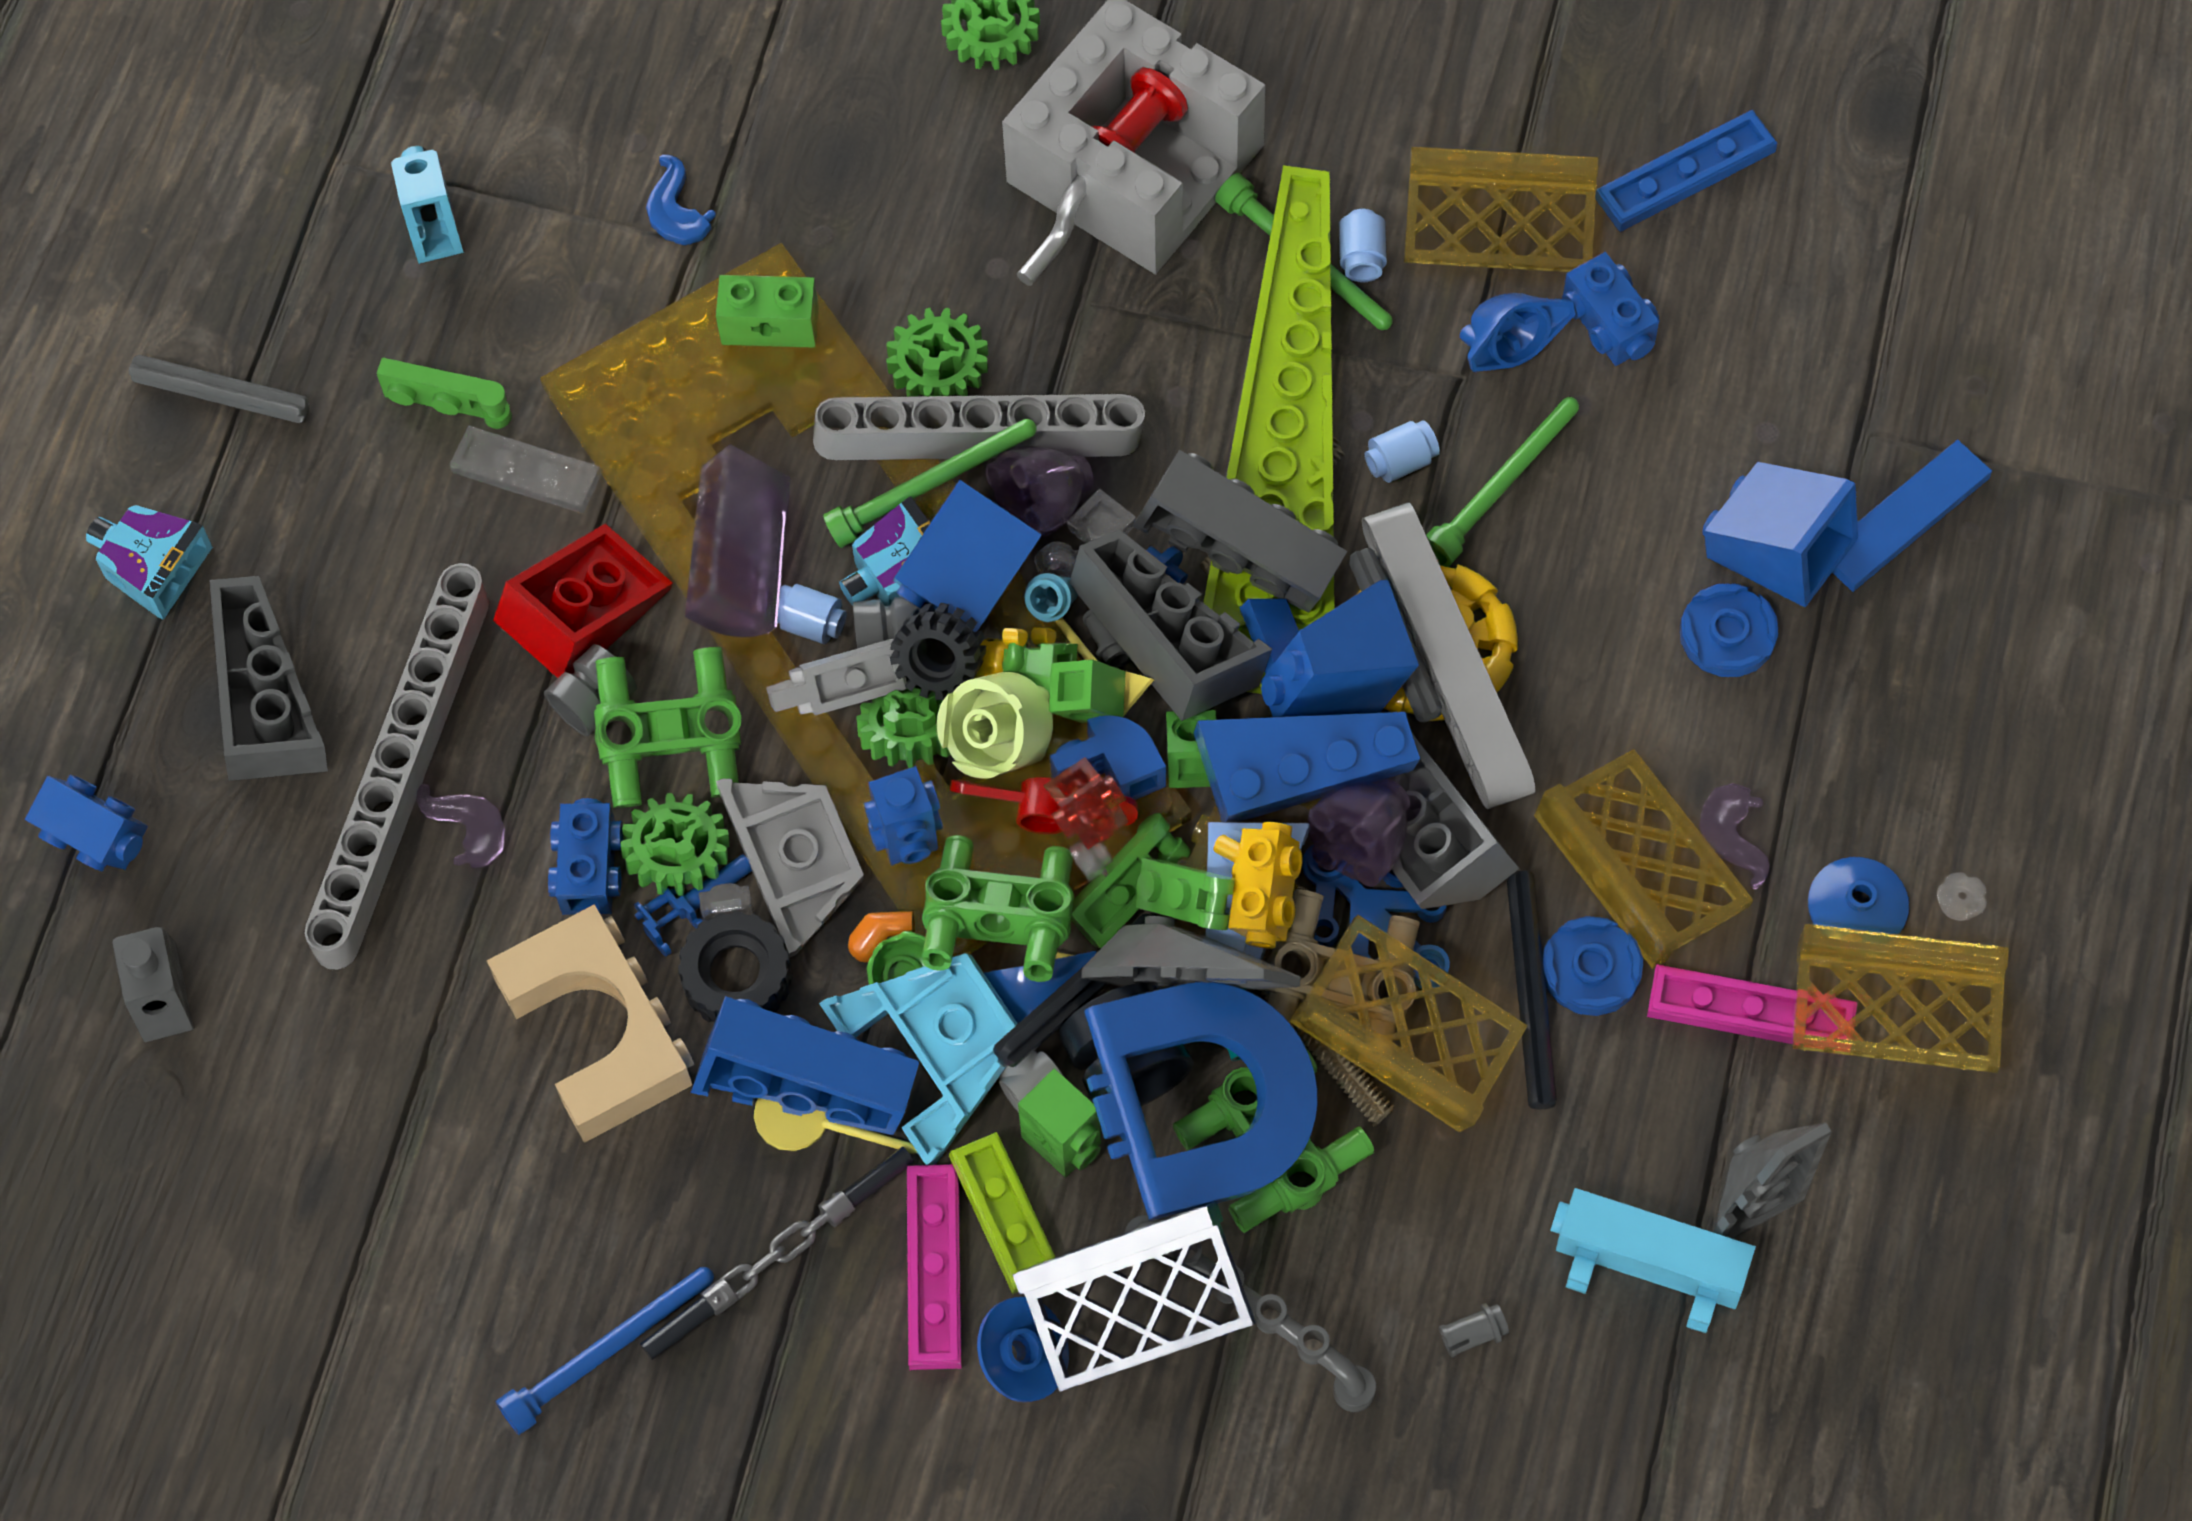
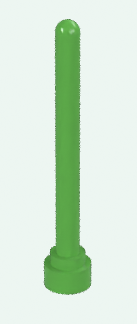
M1240 173L1233 174L1218 190L1215 202L1229 214L1236 213L1239 216L1245 214L1270 236L1274 214L1257 201L1258 195L1253 191L1254 185ZM1331 264V289L1377 329H1389L1393 321L1391 315Z
M1567 397L1560 402L1450 524L1443 523L1441 526H1434L1426 534L1440 566L1449 567L1463 552L1462 545L1465 543L1464 536L1578 412L1579 403L1575 398Z
M1023 419L855 509L852 505L846 508L840 505L823 514L825 523L837 545L843 548L859 538L858 534L865 531L864 525L889 513L911 496L912 499H915L1035 435L1037 426L1033 420Z

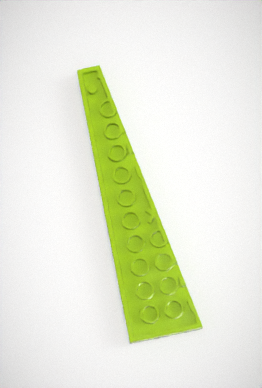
M1283 165L1226 478L1243 481L1254 490L1255 496L1270 505L1278 504L1286 507L1294 513L1298 522L1312 530L1319 529L1333 536L1330 172ZM1211 561L1204 604L1219 616L1226 612L1240 623L1238 631L1252 641L1239 607L1248 599L1279 598L1253 586L1250 582L1251 574L1242 571L1240 574H1228L1212 566ZM1334 575L1321 598L1309 613L1288 603L1299 631L1335 609ZM1260 683L1258 687L1247 692L1262 694V684Z

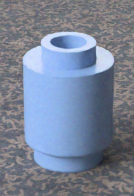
M1369 209L1353 210L1339 222L1340 266L1345 270V275L1348 279L1356 282L1376 280L1382 275V269L1387 263L1385 220Z
M1409 421L1371 438L1368 442L1369 450L1365 452V460L1374 477L1378 478L1381 476L1387 483H1390L1430 465L1431 458L1439 455V445L1433 430L1426 421L1418 423Z
M795 584L793 587L782 585L772 605L771 621L779 623L781 630L825 645L831 637L838 638L845 625L847 613L841 610L842 603L839 598L799 584Z

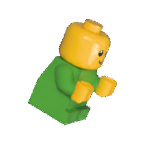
M1034 627L1031 631V639L1038 647L1026 648L1028 633L1025 630L1004 628L1002 639L986 638L982 641L981 645L986 646V654L982 659L984 662L974 679L999 672H1014L1029 678L1037 686L1044 687L1050 694L1051 663L1077 661L1078 644L1055 643L1056 631L1054 629Z

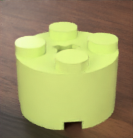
M999 672L965 681L952 693H949L940 705L937 716V734L942 748L948 749L955 760L952 763L958 770L975 778H992L1037 763L1045 756L1052 737L1053 718L1052 713L1049 712V692L1044 687L1037 686L1029 678L1014 672Z

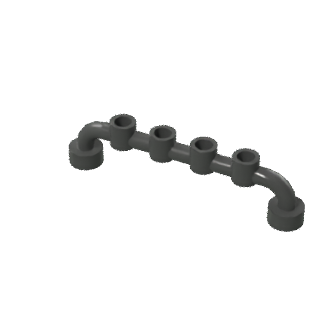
M1147 1215L1137 1216L1127 1224L1125 1233L1160 1220H1149ZM1201 1242L1193 1244L1191 1249L1196 1254L1186 1259L1185 1264L1211 1276L1216 1263L1202 1254ZM1182 1248L1166 1254L1175 1259H1178L1179 1255L1177 1253ZM1236 1266L1259 1330L1267 1334H1279L1297 1347L1298 1355L1302 1361L1311 1365L1320 1364L1336 1376L1333 1394L1341 1408L1349 1412H1360L1367 1409L1372 1404L1376 1392V1382L1370 1371L1361 1366H1355L1339 1351L1329 1345V1335L1324 1328L1318 1325L1304 1327L1288 1316L1286 1303L1281 1297L1274 1294L1262 1297L1245 1285L1244 1274ZM1223 1270L1221 1271V1273H1220V1275H1219V1278H1218L1219 1281H1222V1280L1225 1279ZM1213 1288V1293L1219 1301L1228 1304L1234 1303L1231 1296ZM1266 1309H1275L1279 1312L1280 1316L1269 1320L1263 1317L1262 1312ZM1310 1339H1316L1323 1346L1313 1351L1306 1348L1304 1343Z

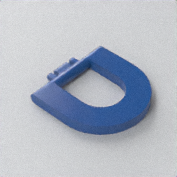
M1195 982L1098 1004L1084 1010L1103 1074H1095L1087 1079L1089 1090L1093 1092L1106 1089L1108 1094L1097 1096L1093 1099L1105 1139L1117 1136L1122 1138L1121 1142L1110 1144L1107 1147L1110 1158L1118 1159L1129 1155L1149 1220L1186 1212L1214 1201L1221 1203L1252 1194L1284 1174L1303 1152L1312 1133L1317 1111V1086L1313 1066L1308 1052L1294 1028L1274 1007L1263 999L1235 986L1213 982ZM1196 1041L1216 1043L1234 1052L1250 1070L1257 1089V1109L1249 1128L1242 1136L1232 1140L1157 1158L1126 1058Z

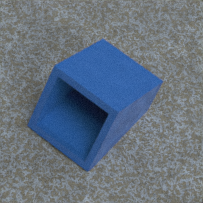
M1757 462L1747 476L1742 475L1736 480L1731 489L1729 499L1720 511L1714 510L1707 518L1703 527L1707 558L1806 607L1858 539L1855 483L1844 478Z
M959 480L893 578V581L900 585L896 594L918 609H921L924 603H932L934 609H937L940 603L949 604L948 613L953 614L958 607L965 611L961 616L964 622L971 617L977 622L972 631L975 633L987 618L1041 537V534Z
M1379 580L1296 634L1261 680L1262 697L1264 702L1270 707L1273 717L1380 713L1419 666L1389 581Z

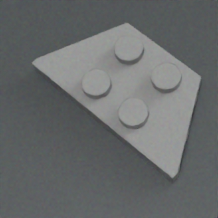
M720 779L716 781L720 796L776 929L786 943L789 958L793 957L864 880L862 869L825 785L801 784L797 787H792L781 782L763 781L762 784L734 783L732 779Z

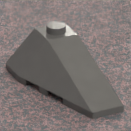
M1413 735L1420 757L1413 771L1369 783L1371 792L1376 797L1381 815L1379 820L1381 829L1387 838L1391 852L1390 862L1392 870L1421 909L1480 900L1515 873L1519 867Z
M1146 916L1145 924L1124 925L1082 968V978L1118 986L1147 983L1152 985L1155 991L1195 982L1222 983L1243 990L1300 987V976L1195 931L1175 927V919L1162 916Z
M1821 1123L1778 1131L1763 1140L1759 1135H1755L1739 1144L1733 1150L1735 1155L1732 1157L1727 1172L1713 1233L1735 1239L1803 1201L1832 1132L1828 1125Z

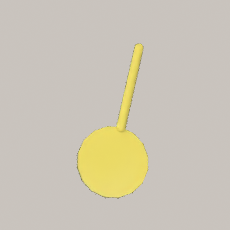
M758 1098L755 1103L754 1121L758 1133L766 1143L779 1150L796 1151L807 1148L819 1140L826 1129L895 1149L904 1147L912 1154L918 1153L911 1142L865 1129L829 1122L825 1116L826 1112L815 1110L813 1113L798 1116L784 1113L782 1106L775 1101Z

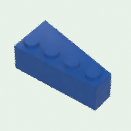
M1405 712L1201 720L1197 722L1193 732L1221 821L1224 823L1241 822L1413 771L1420 760Z
M725 996L707 1040L691 1093L708 1097L711 1088L733 1093L732 1102L753 1106L755 1098L778 1102L782 1106L784 1113L802 1116V1114H810L818 1110L826 1112L827 1120L832 1123L894 1135L905 1113L920 1061L908 1058L903 1052L894 1048H878L860 1042L855 1036L846 1032H831L810 1025L808 1021L798 1016H783L762 1009L751 1000H735Z

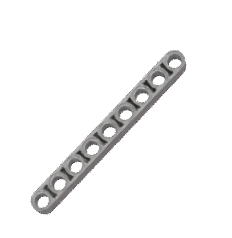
M458 563L451 565L443 571L438 580L305 927L306 941L316 960L325 968L338 970L347 967L358 954L487 614L489 599L480 572L469 564ZM462 590H473V592L466 597H455V595ZM457 631V634L450 639H439L445 632ZM429 674H441L435 681L423 682V679ZM414 716H425L424 720L419 724L406 725L407 721ZM397 759H409L403 767L397 769L389 768L391 763ZM381 802H392V805L386 811H372ZM363 846H376L369 855L363 857L355 855ZM346 890H359L358 894L351 900H338ZM334 933L342 934L340 940L334 945H321L324 938Z

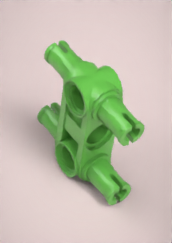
M722 647L694 650L698 694H695L693 698L635 703L634 700L629 698L624 657L596 660L600 704H597L596 710H594L596 726L594 739L599 751V760H602L603 765H608L613 808H629L642 805L637 762L641 761L642 757L700 751L702 755H706L711 798L721 797L716 781L732 779L734 783H739L735 751L740 750L739 745H741V714L736 704V696L733 695L732 690H727ZM709 711L723 713L729 722L728 731L724 734L710 732L704 722L705 714ZM613 721H621L627 724L631 731V741L623 745L611 742L606 734V725Z
M961 835L949 836L945 841L940 868L932 873L925 883L926 900L922 914V922L927 930L922 953V963L924 966L936 971L948 969L951 966L957 937L1027 945L1023 966L1025 977L1036 982L1050 980L1053 975L1057 949L1068 939L1071 933V913L1074 894L1069 886L1073 863L1072 852L1061 846L1047 848L1044 853L1040 878L971 871L970 867L974 851L972 840Z
M1307 1050L1315 1074L1317 1072V1065ZM1241 1067L1233 1070L1226 1076L1223 1085L1211 1092V1095L1208 1097V1103L1173 1123L1174 1132L1186 1150L1192 1149L1224 1128L1229 1131L1232 1130L1237 1138L1246 1132L1254 1119L1257 1100L1250 1105H1241L1235 1102L1232 1096L1242 1090H1248L1257 1095L1255 1081L1248 1068ZM1360 1126L1323 1149L1318 1146L1315 1147L1309 1138L1301 1155L1284 1174L1265 1187L1229 1205V1212L1234 1222L1243 1233H1246L1281 1210L1285 1213H1292L1297 1209H1308L1315 1206L1321 1200L1323 1193L1336 1185V1182L1339 1180V1174L1374 1154L1373 1144ZM1306 1172L1315 1179V1182L1307 1187H1297L1288 1178L1293 1173Z

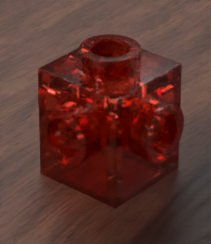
M1085 757L1043 785L1058 808L1051 816L1067 839L1076 834L1087 850L1097 843L1109 839L1118 829L1129 822L1119 806L1126 798L1110 775L1102 779Z

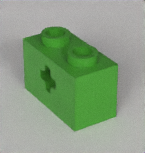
M719 275L716 320L721 345L816 347L819 304L814 278Z
M1054 1068L1018 1103L1022 1139L1066 1178L1075 1168L1081 1171L1088 1167L1101 1150L1099 1147L1101 1144L1100 1122L1094 1104Z

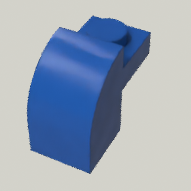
M1105 715L1087 719V740L1076 739L1060 746L1056 753L1050 755L1052 778L1065 783L1069 788L1105 773L1115 795L1128 796L1134 800L1166 787V765L1153 740L1141 726L1123 717Z

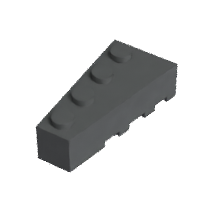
M1181 450L1174 457L1132 526L1146 534L1149 533L1152 527L1171 536L1169 545L1175 546L1185 553L1189 548L1200 549L1208 553L1212 566L1228 574H1240L1242 571L1251 574L1250 582L1253 586L1279 599H1286L1288 603L1308 613L1321 598L1347 553L1345 549L1338 546L1337 540L1329 533L1319 529L1312 530L1298 522L1294 513L1286 507L1278 504L1270 505L1255 496L1254 490L1243 481L1238 479L1229 480L1214 471L1213 466L1205 458L1193 453L1186 454Z
M1119 529L1081 545L1069 584L1143 675L1154 679L1151 683L1152 686L1181 721L1260 685L1272 649L1260 639L1253 642L1238 631L1240 623L1226 612L1219 616L1201 602L1202 594L1189 583L1183 585L1173 580L1165 573L1167 566Z
M250 576L210 580L223 747L228 780L328 771L324 743L319 731H317L305 694L302 692L294 665L282 640L277 621L260 577Z

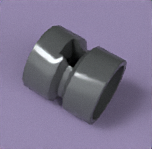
M895 597L890 606H885L880 599L853 602L857 649L894 639L906 618L917 607L902 597ZM926 639L922 640L921 647L928 656Z
M593 644L573 663L575 671L573 674L564 672L544 691L545 698L556 713L575 731L586 737L596 729L594 710H596V705L600 704L596 660L614 657L610 652L597 644ZM626 669L630 696L638 688L632 675Z

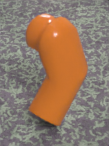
M914 912L868 913L850 934L848 941L850 954L859 962L866 963L869 962L874 949L883 940L896 936L903 931L915 933Z

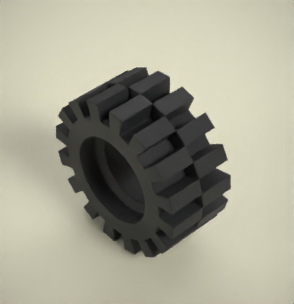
M930 603L925 604L921 611L917 608L911 612L896 633L890 650H894L890 656L891 665L900 664L894 672L897 678L901 679L907 676L909 680L905 687L912 691L915 685L920 686L922 689L919 696L928 698L930 693L935 691L936 700H944L948 692L952 693L961 683L974 679L984 662L982 659L986 654V646L981 645L985 638L982 630L975 633L972 632L977 622L972 617L964 622L961 616L965 611L958 607L953 614L948 613L949 604L940 603L935 611L933 604ZM934 638L944 642L953 651L955 661L948 665L933 661L923 651L921 647L922 640Z

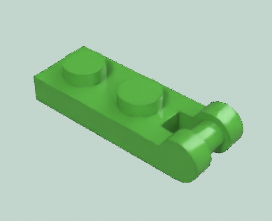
M383 357L381 359L376 374L384 397H388L395 403L407 406L413 403L430 406L447 415L463 413L484 418L487 426L493 429L504 428L511 421V410L507 403L504 388L500 383Z
M1154 813L1147 817L1139 825L1137 834L1074 899L1071 921L1095 947L1102 948L1139 910V908H1136V884L1141 872L1142 858L1152 859L1148 853L1154 846L1159 850L1157 859L1179 865L1188 858L1191 849L1180 837L1174 838L1168 831L1170 824L1160 813Z
M1142 858L1141 872L1136 884V908L1198 924L1199 927L1228 930L1230 914L1225 913L1227 897L1228 895H1233L1235 879L1160 859Z

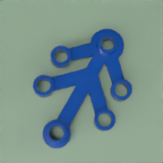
M1323 840L1311 845L1303 856L1302 869L1306 879L1316 886V893L1324 896L1316 928L1327 926L1333 932L1331 936L1326 938L1319 937L1315 933L1314 939L1318 941L1319 945L1332 947L1338 940L1339 926L1333 918L1336 890L1351 904L1348 953L1371 958L1368 954L1369 925L1385 939L1389 920L1392 917L1389 912L1417 913L1423 921L1437 922L1445 915L1447 905L1441 906L1436 911L1421 909L1408 891L1365 889L1354 878L1383 877L1386 884L1391 887H1404L1397 876H1393L1388 870L1391 867V855L1387 858L1351 856L1340 843L1332 840ZM1323 861H1330L1335 864L1336 869L1332 872H1323L1319 869L1318 865ZM1415 941L1410 963L1416 973L1415 985L1423 989H1435L1447 980L1450 961L1447 953L1442 948L1431 944L1421 946ZM1424 965H1431L1437 969L1438 973L1433 977H1425L1420 973L1419 969Z

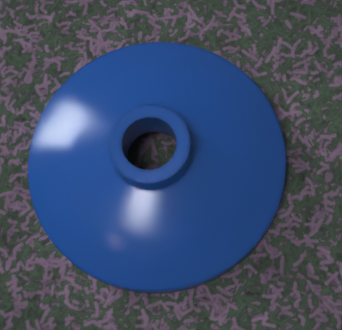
M1847 857L1830 863L1817 874L1808 894V911L1817 931L1830 943L1849 951L1865 952L1888 945L1901 933L1909 913V899L1902 881L1890 868L1869 858ZM1856 891L1863 892L1869 896L1870 901L1859 903L1853 898L1852 893Z
M1013 1297L996 1304L983 1319L977 1339L979 1362L987 1380L1000 1394L1017 1402H1034L1049 1396L1058 1386L1026 1297ZM1044 1305L1048 1318L1060 1323L1057 1316ZM1053 1331L1058 1344L1062 1335ZM1068 1342L1062 1353L1066 1369L1069 1362ZM1012 1345L1017 1351L1016 1359L1012 1353Z

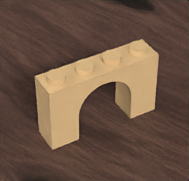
M595 904L487 960L493 978L516 1019L564 994L577 990H596L606 993L617 999L628 1011L627 1027L617 1047L603 1059L555 1084L561 1102L584 1143L692 1086L687 1068L694 1065L682 1039L678 1038L672 1042L664 1027L671 1024L658 997L649 1001L641 986L648 983L638 961L634 956L626 960L618 947L625 943V940L613 917L610 916L603 920Z

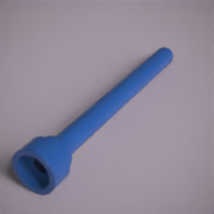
M708 1267L698 1268L531 1389L527 1390L523 1387L518 1392L511 1389L495 1401L497 1407L518 1435H521L537 1423L535 1417L542 1413L540 1407L710 1286L714 1280L712 1270Z

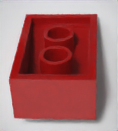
M605 523L506 581L493 621L553 675L559 678L564 672L573 674L575 672L573 663L593 644L600 645L607 650L671 590L673 582Z

